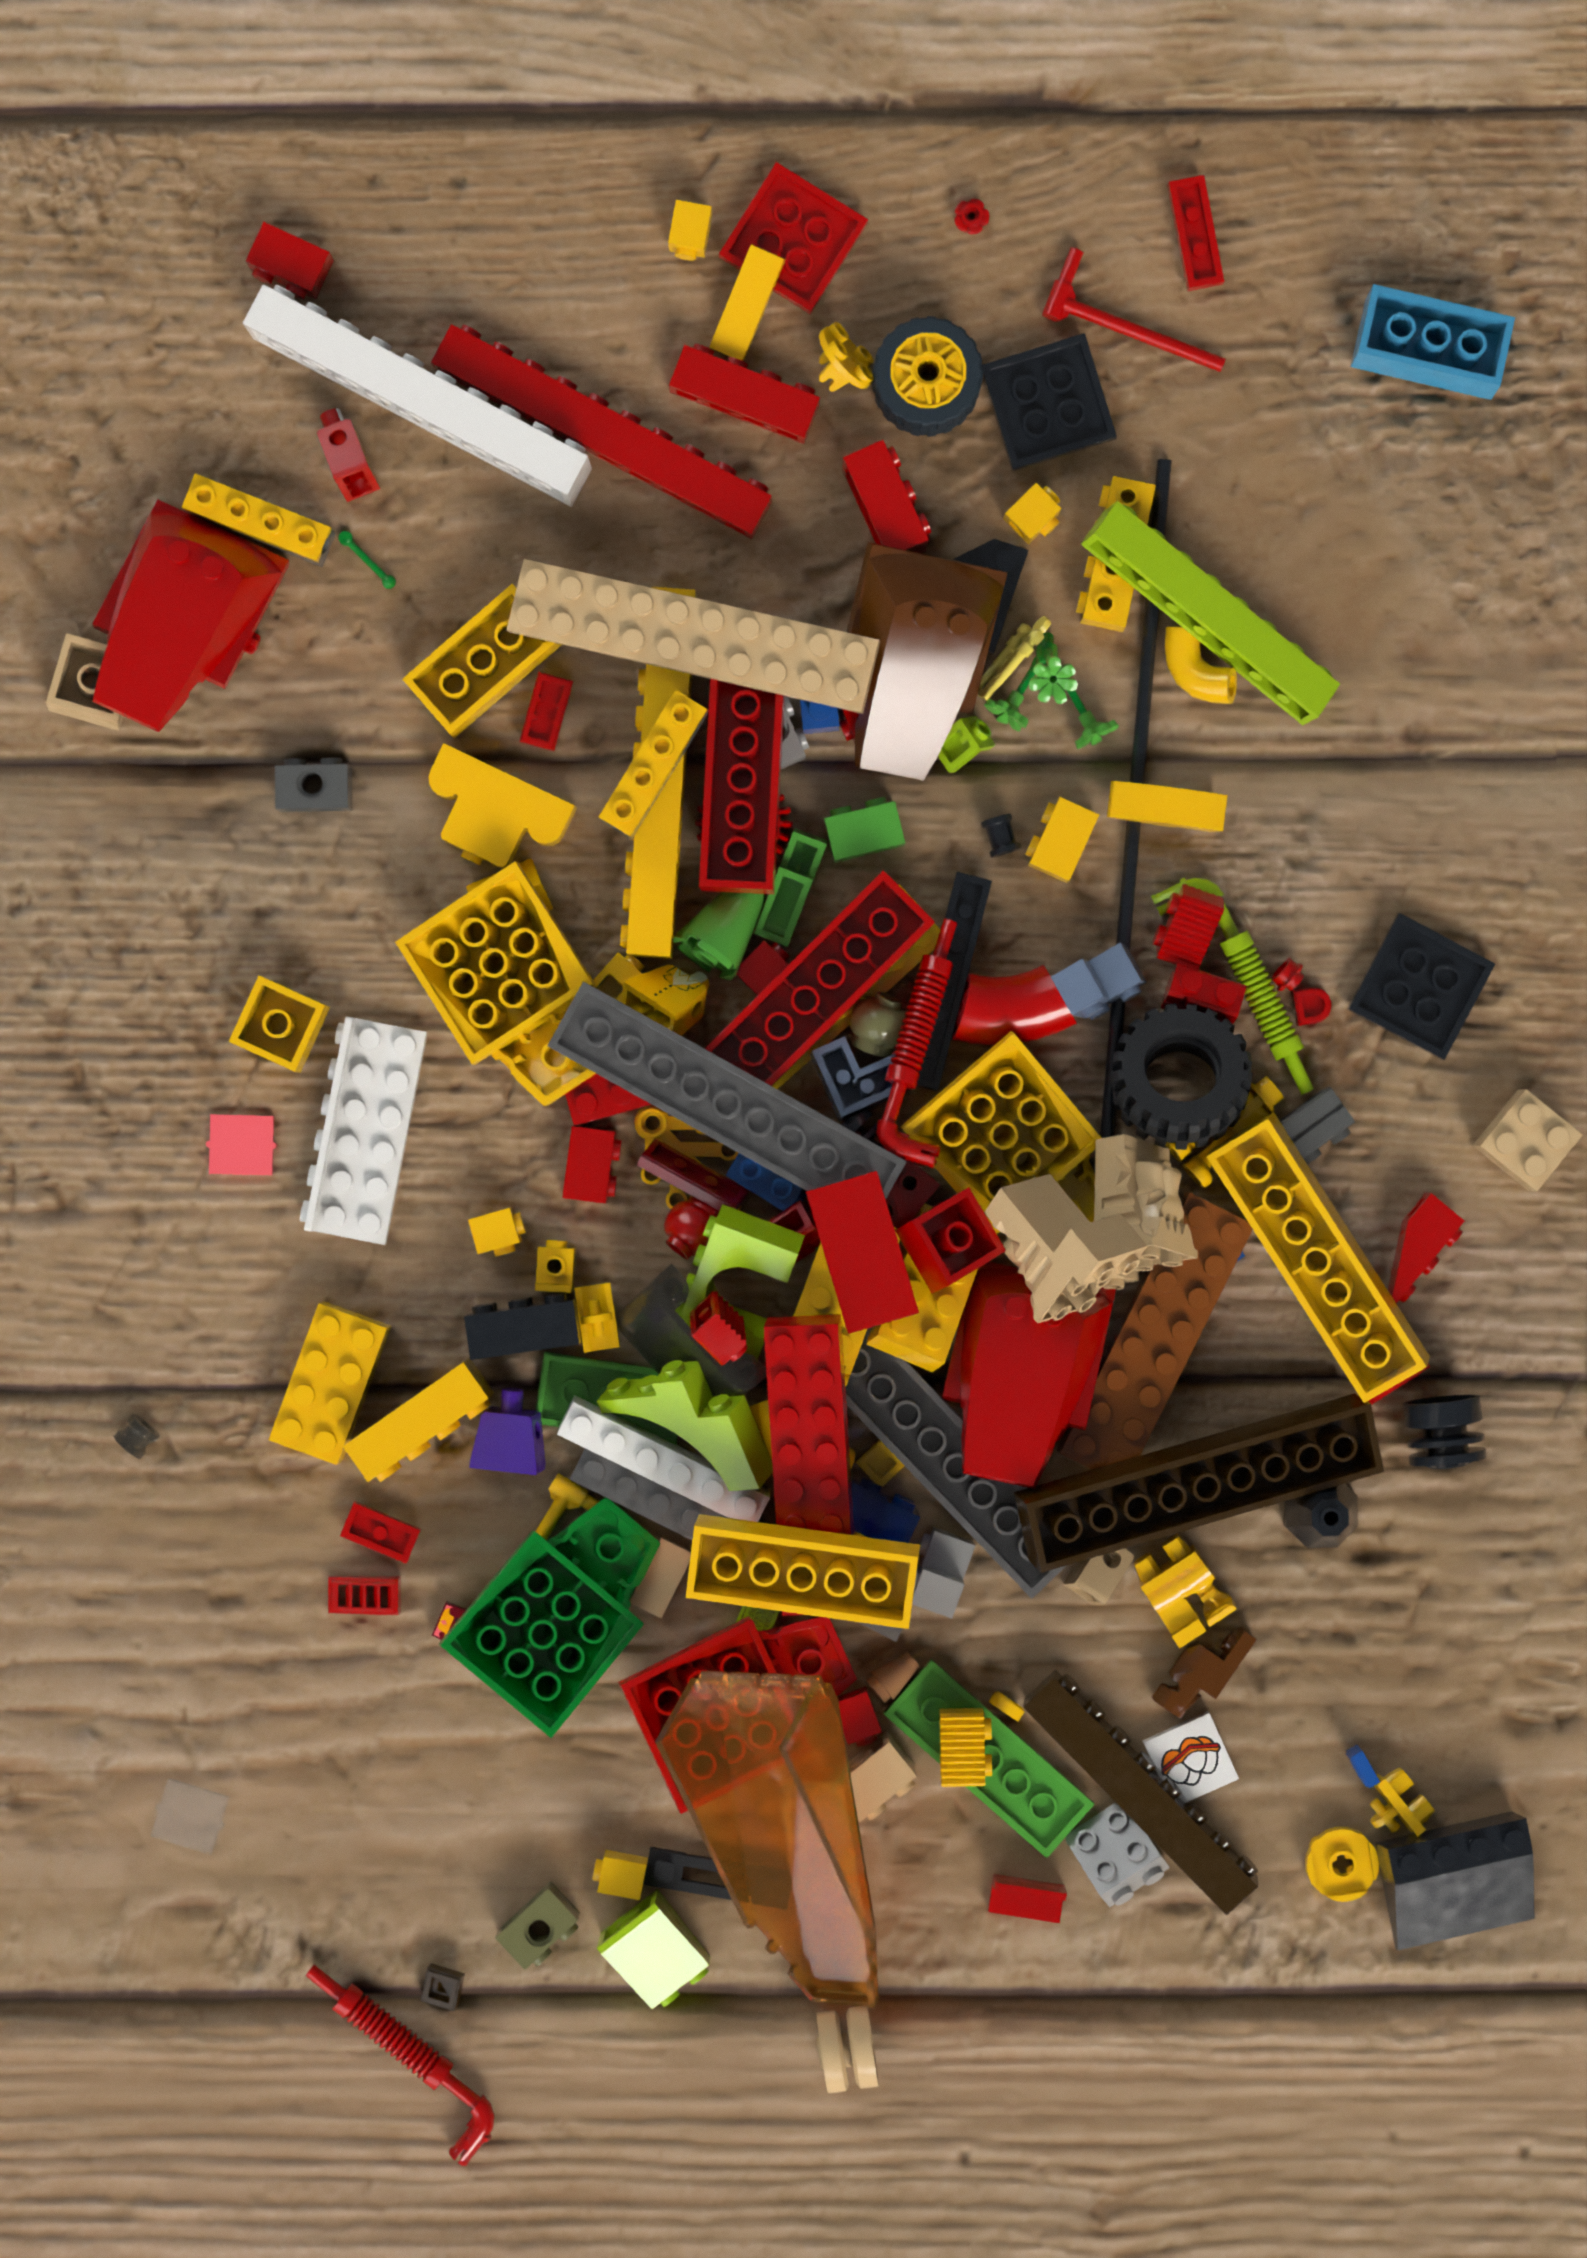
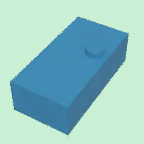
M1373 284L1365 299L1350 367L1491 400L1501 386L1515 317Z

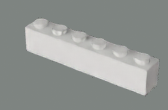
M574 1395L559 1425L557 1435L728 1518L758 1522L770 1499L769 1490L764 1487L755 1490L729 1491L719 1473L707 1459L617 1415L602 1413L598 1406Z

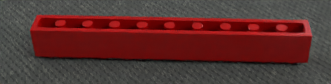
M452 324L450 325L431 361L435 371H442L453 377L461 385L482 392L489 397V400L514 409L521 414V417L532 423L538 422L554 432L553 434L560 438L575 441L590 454L747 538L753 539L772 503V495L767 493L769 488L766 485L752 478L748 482L735 476L737 471L731 466L720 461L716 465L703 459L705 454L701 450L689 444H686L684 448L671 442L673 436L657 427H654L651 431L639 425L641 419L626 410H622L619 414L609 409L610 403L594 393H590L588 397L576 391L578 386L562 376H558L556 380L544 374L546 369L537 362L526 359L523 363L512 357L514 352L505 345L495 341L492 346L480 339L482 335L475 329L464 324L461 329Z

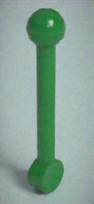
M342 531L339 534L338 540L341 545L349 546L382 579V585L386 589H391L396 585L395 577L387 575L353 541L354 539L350 532Z

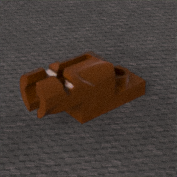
M1240 1626L1237 1632L1232 1630L1222 1642L1220 1649L1223 1652L1221 1655H1218L1196 1640L1183 1650L1168 1672L1177 1685L1168 1686L1166 1683H1161L1152 1696L1153 1700L1181 1719L1185 1712L1202 1696L1199 1694L1200 1690L1216 1699L1257 1639L1253 1634Z

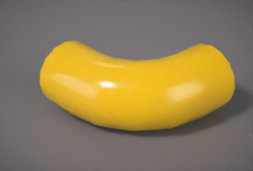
M1166 627V664L1176 684L1193 698L1211 703L1232 704L1237 689L1236 670L1233 667L1209 665L1201 656L1200 641L1182 627Z

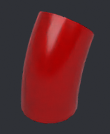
M1044 964L1033 970L1011 976L988 977L969 974L952 1040L972 1044L995 1045L1012 1031L1021 1042H1027L1056 1034L1077 1024L1073 1015H1071Z

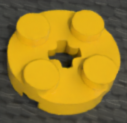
M1340 1826L1326 1829L1311 1839L1305 1856V1869L1310 1882L1321 1894L1334 1901L1347 1902L1356 1900L1367 1892V1889L1378 1876L1379 1861L1375 1847L1362 1832ZM1339 1855H1344L1345 1859H1351L1352 1861L1351 1865L1346 1866L1345 1873H1340L1336 1867L1332 1868V1863L1337 1860Z

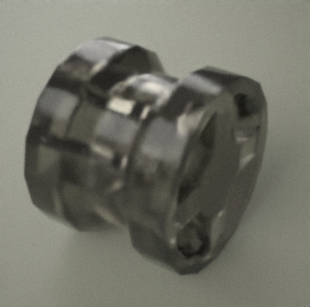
M132 1414L128 1418V1425L125 1429L118 1430L113 1437L127 1452L138 1459H142L146 1454V1447L150 1443H155L160 1438V1434L143 1418Z

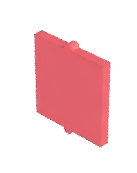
M210 1114V1141L206 1142V1146L209 1148V1174L272 1176L274 1149L277 1148V1143L274 1142V1116Z

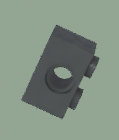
M342 758L320 759L321 765H306V759H284V765H275V809L279 812L353 811L352 767L348 764H342ZM313 775L320 776L323 781L321 790L315 794H308L305 790L306 780Z

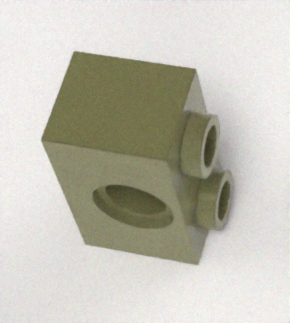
M550 1881L497 1931L495 1939L524 1970L532 1963L537 1967L552 1953L549 1947L559 1938L563 1942L566 1941L578 1929L579 1926L576 1922L579 1919L580 1912ZM542 1920L549 1925L550 1932L543 1936L536 1935L531 1929V1924L534 1921Z

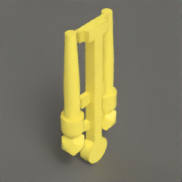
M1046 616L1039 618L1032 628L1028 624L1022 623L1016 631L1017 634L1015 636L1012 635L1005 643L1007 646L992 662L981 678L978 696L985 701L990 699L993 693L1013 673L1025 657L1028 658L1034 651L1033 647L1042 642L1044 639L1043 633L1051 625V621Z

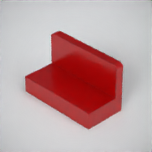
M993 1874L987 1910L990 1913L1060 1924L1063 1901H1066L1067 1891L1065 1885Z

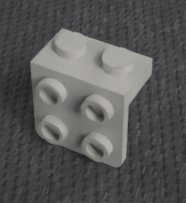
M1116 1802L1066 1836V1842L1100 1897L1109 1907L1114 1904L1121 1905L1126 1903L1133 1897L1134 1891L1145 1884L1152 1885L1164 1876V1871L1170 1868L1150 1837Z

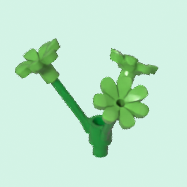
M1049 632L1043 633L1044 639L1036 647V657H1034L1028 672L1017 690H1012L1006 701L999 699V701L988 699L984 706L990 713L998 715L996 718L998 722L1002 724H1008L1009 722L1012 729L1020 732L1021 728H1026L1029 722L1026 717L1020 714L1018 709L1024 700L1023 694L1028 686L1031 691L1039 690L1038 699L1043 703L1048 702L1051 696H1054L1057 704L1066 702V690L1080 714L1078 719L1084 727L1081 737L1075 741L1076 748H1083L1089 742L1092 746L1102 741L1101 735L1104 736L1115 731L1119 725L1115 720L1106 723L1097 722L1091 710H1086L1076 692L1078 683L1071 677L1076 673L1075 668L1070 663L1062 666L1061 660L1058 657V647L1054 644V635Z

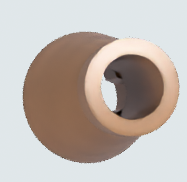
M906 1651L902 1656L870 1672L871 1677L865 1682L884 1704L889 1699L893 1701L914 1673L920 1669V1666Z

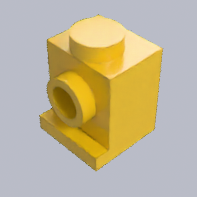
M546 1240V1246L538 1247L535 1291L573 1292L576 1248H567L568 1241ZM557 1259L561 1262L562 1268L558 1273H553L549 1270L548 1263L550 1260Z

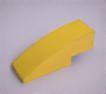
M1111 781L1107 817L1171 828L1180 827L1205 832H1220L1224 829L1228 795L1159 785Z

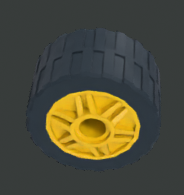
M927 316V318L916 317L896 326L895 330L890 334L888 333L883 339V344L876 353L873 367V392L876 396V404L882 410L883 416L888 421H891L899 430H904L915 436L926 435L927 437H932L940 433L945 434L952 431V428L957 425H961L975 407L983 380L982 358L973 338H970L962 327L956 326L952 321L945 318L944 320L938 319L935 316ZM922 373H930L935 377V379L932 381H925L919 375Z

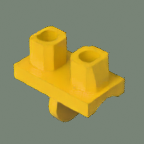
M611 1282L575 1287L584 1353L619 1348L620 1341Z
M1397 1768L1384 1777L1377 1774L1380 1783L1374 1785V1787L1388 1805L1384 1806L1379 1798H1375L1370 1802V1806L1376 1812L1370 1820L1374 1828L1386 1825L1394 1833L1400 1828V1825L1394 1819L1397 1815L1410 1832H1414L1418 1837L1426 1830L1422 1824L1429 1819L1435 1812V1809L1421 1794L1407 1805L1404 1803L1400 1795L1414 1785V1783L1403 1769Z

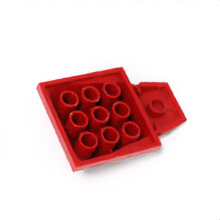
M157 499L92 623L93 628L108 634L92 702L156 732H160L184 705L189 697V692L197 683H203L207 680L226 689L289 567V560Z
M987 1262L977 1270L960 1318L942 1398L958 1402L961 1408H963L961 1434L962 1473L1035 1489L1052 1456L1055 1442L1061 1430H1065L1066 1426L1086 1430L1116 1289H1104L1101 1287L1095 1295L1096 1302L1082 1313L1075 1311L1057 1321L1050 1319L1037 1323L1033 1318L1034 1312L1030 1301L1032 1292L1025 1284L1024 1275L1017 1273L1019 1268Z
M748 1616L618 1683L680 1814H683L811 1748L802 1729V1726L806 1724V1717L816 1709L820 1710L854 1683L857 1677L830 1618L813 1617L758 1632L752 1618Z

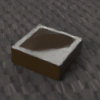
M431 1963L427 1967L421 2001L455 2011L459 2006L465 1973Z

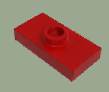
M538 671L520 736V743L555 752L574 681Z

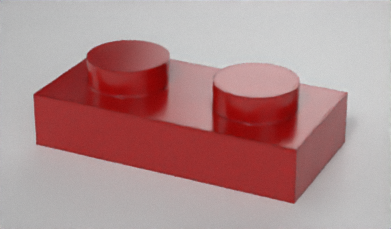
M355 1501L340 1536L407 1564L422 1529Z

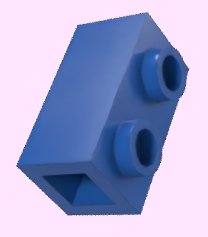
M740 1153L726 1173L727 1177L782 1211L799 1200L804 1201L807 1196L803 1188Z

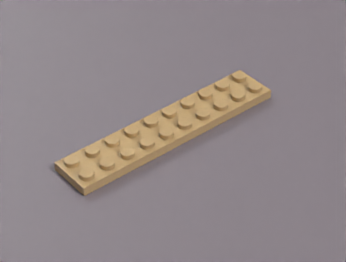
M527 559L523 560L507 626L508 632L861 714L864 712L880 646V640Z

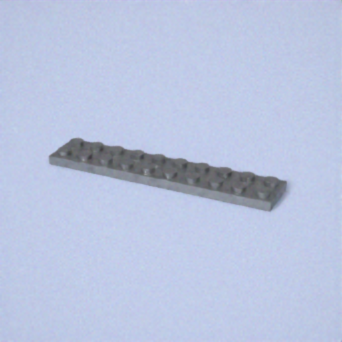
M585 982L580 986L548 1044V1047L807 1191L877 1171L886 1199L907 1162Z

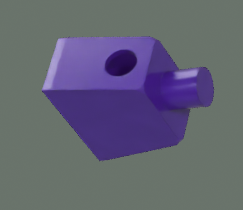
M503 1388L501 1407L491 1406L482 1412L469 1468L537 1475L545 1470L546 1461L541 1414L539 1411L523 1409V1389Z

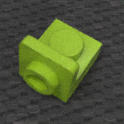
M977 716L960 718L953 724L938 755L949 773L959 770L981 751L990 750L995 746L994 741L990 737L991 731L988 725Z

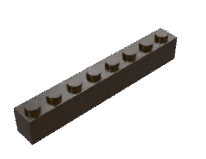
M1055 1669L1024 1698L1023 1708L1227 1916L1258 1888V1876L1256 1875L1258 1869L1248 1857L1243 1855L1240 1858L1231 1849L1233 1846L1232 1842L1221 1830L1217 1829L1214 1832L1205 1822L1207 1820L1206 1815L1197 1805L1192 1803L1189 1806L1179 1798L1182 1794L1179 1787L1170 1778L1167 1777L1163 1781L1155 1771L1157 1767L1153 1760L1143 1751L1138 1754L1129 1745L1131 1742L1129 1736L1119 1726L1116 1725L1113 1728L1104 1719L1106 1714L1102 1708L1092 1699L1087 1702L1078 1693L1080 1687L1068 1674L1062 1676Z

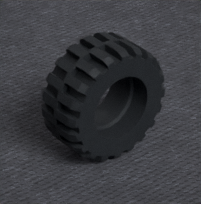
M1176 1003L1165 1005L1164 1012L1159 1013L1156 1008L1145 1012L1143 1022L1136 1018L1129 1025L1128 1034L1121 1035L1117 1043V1051L1114 1052L1111 1090L1113 1091L1115 1108L1122 1110L1121 1119L1127 1127L1133 1124L1137 1126L1136 1135L1144 1140L1149 1135L1155 1138L1154 1145L1165 1148L1166 1142L1176 1143L1175 1150H1186L1187 1144L1192 1142L1199 1148L1208 1145V1140L1211 1136L1215 1140L1220 1139L1226 1135L1228 1126L1234 1127L1238 1122L1241 1111L1245 1109L1253 1074L1251 1072L1252 1058L1251 1053L1245 1051L1247 1043L1242 1034H1233L1235 1025L1228 1019H1224L1222 1022L1217 1020L1218 1012L1209 1008L1206 1010V1013L1197 1011L1198 1005L1187 1003L1186 1009H1177ZM1167 1053H1190L1201 1058L1210 1066L1216 1077L1215 1086L1207 1095L1197 1100L1186 1102L1171 1100L1159 1094L1151 1086L1147 1079L1148 1066L1156 1058Z

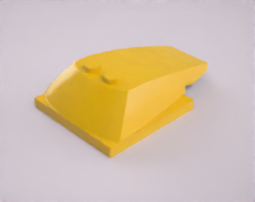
M514 861L395 942L472 1065L478 1064L490 1055L495 1060L502 1061L510 1069V1073L543 1106L550 1105L596 1074L548 1047L551 1038L582 983L585 982L592 987L596 984L518 862Z
M1012 1031L900 1126L906 1134H909L910 1139L940 1146L939 1157L935 1158L937 1160L935 1169L956 1193L969 1187L983 1212H985L1000 1188L1050 1174L1089 1222H1094L1095 1172L1089 1162V1154L1096 1149V1139H1101V1136ZM993 1227L996 1234H998L1000 1231Z

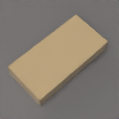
M661 1537L659 1541L661 1544L644 1579L636 1587L630 1599L631 1604L661 1619L690 1563L691 1556L690 1550L664 1537Z

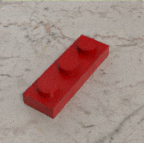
M1199 175L1169 181L1167 187L1187 292L1223 285L1225 281L1205 176Z

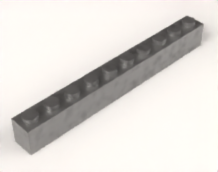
M586 1448L570 1477V1480L691 1540L693 1539L694 1525L699 1514L728 1518ZM857 1622L895 1642L903 1629Z

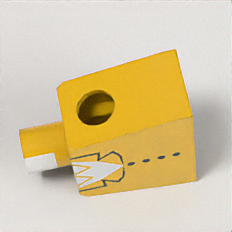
M665 965L624 981L622 1003L682 1036L704 1014L709 980L700 971L689 976L673 965Z

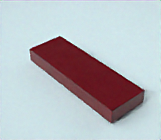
M657 1139L652 1141L637 1163V1166L720 1211L722 1204L738 1210L749 1193V1190Z

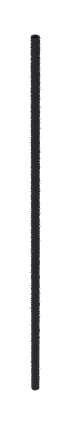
M1158 459L1152 528L1160 531L1165 537L1172 461ZM1145 598L1130 774L1131 783L1144 784L1159 616V608L1147 598ZM1126 821L1116 945L1123 943L1127 945L1129 951L1141 828L1140 822ZM1121 999L1111 1003L1100 1127L1101 1138L1112 1137L1115 1134L1117 1109L1113 1102V1091L1111 1090V1072L1114 1052L1117 1051V1043L1123 1034L1126 1002H1122Z

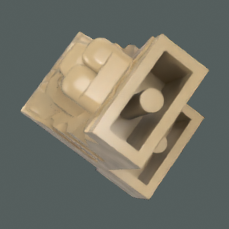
M1126 1134L1096 1139L1094 1221L1121 1214L1145 1242L1147 1248L1139 1257L1140 1264L1135 1270L1127 1275H1114L1111 1281L1103 1286L1104 1289L1119 1290L1124 1288L1125 1283L1139 1282V1271H1151L1153 1266L1157 1264L1176 1267L1183 1265V1260L1198 1258V1251L1194 1248L1189 1226L1184 1224V1211L1178 1195L1182 1174L1178 1169L1171 1167L1170 1149Z
M1050 1174L1000 1188L984 1212L992 1222L993 1227L1007 1235L1003 1243L1006 1249L1004 1253L1008 1256V1259L1019 1267L1017 1273L1024 1275L1025 1284L1032 1292L1030 1301L1034 1312L1033 1318L1037 1323L1050 1319L1057 1321L1069 1313L1075 1311L1082 1313L1088 1310L1096 1302L1095 1295L1100 1288L1109 1283L1114 1275H1127L1140 1264L1139 1257L1147 1248L1145 1242L1121 1214L1089 1222Z

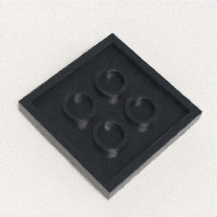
M1085 333L981 365L983 379L1012 472L1116 440L1117 435Z
M1398 913L1347 1010L1431 1055L1445 1060L1490 976L1495 963Z

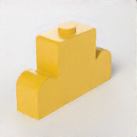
M444 743L428 777L431 789L439 797L446 800L457 799L442 829L441 838L445 842L463 850L460 857L479 866L482 860L501 869L510 865L526 831L539 845L546 847L554 846L564 837L577 810L575 805Z

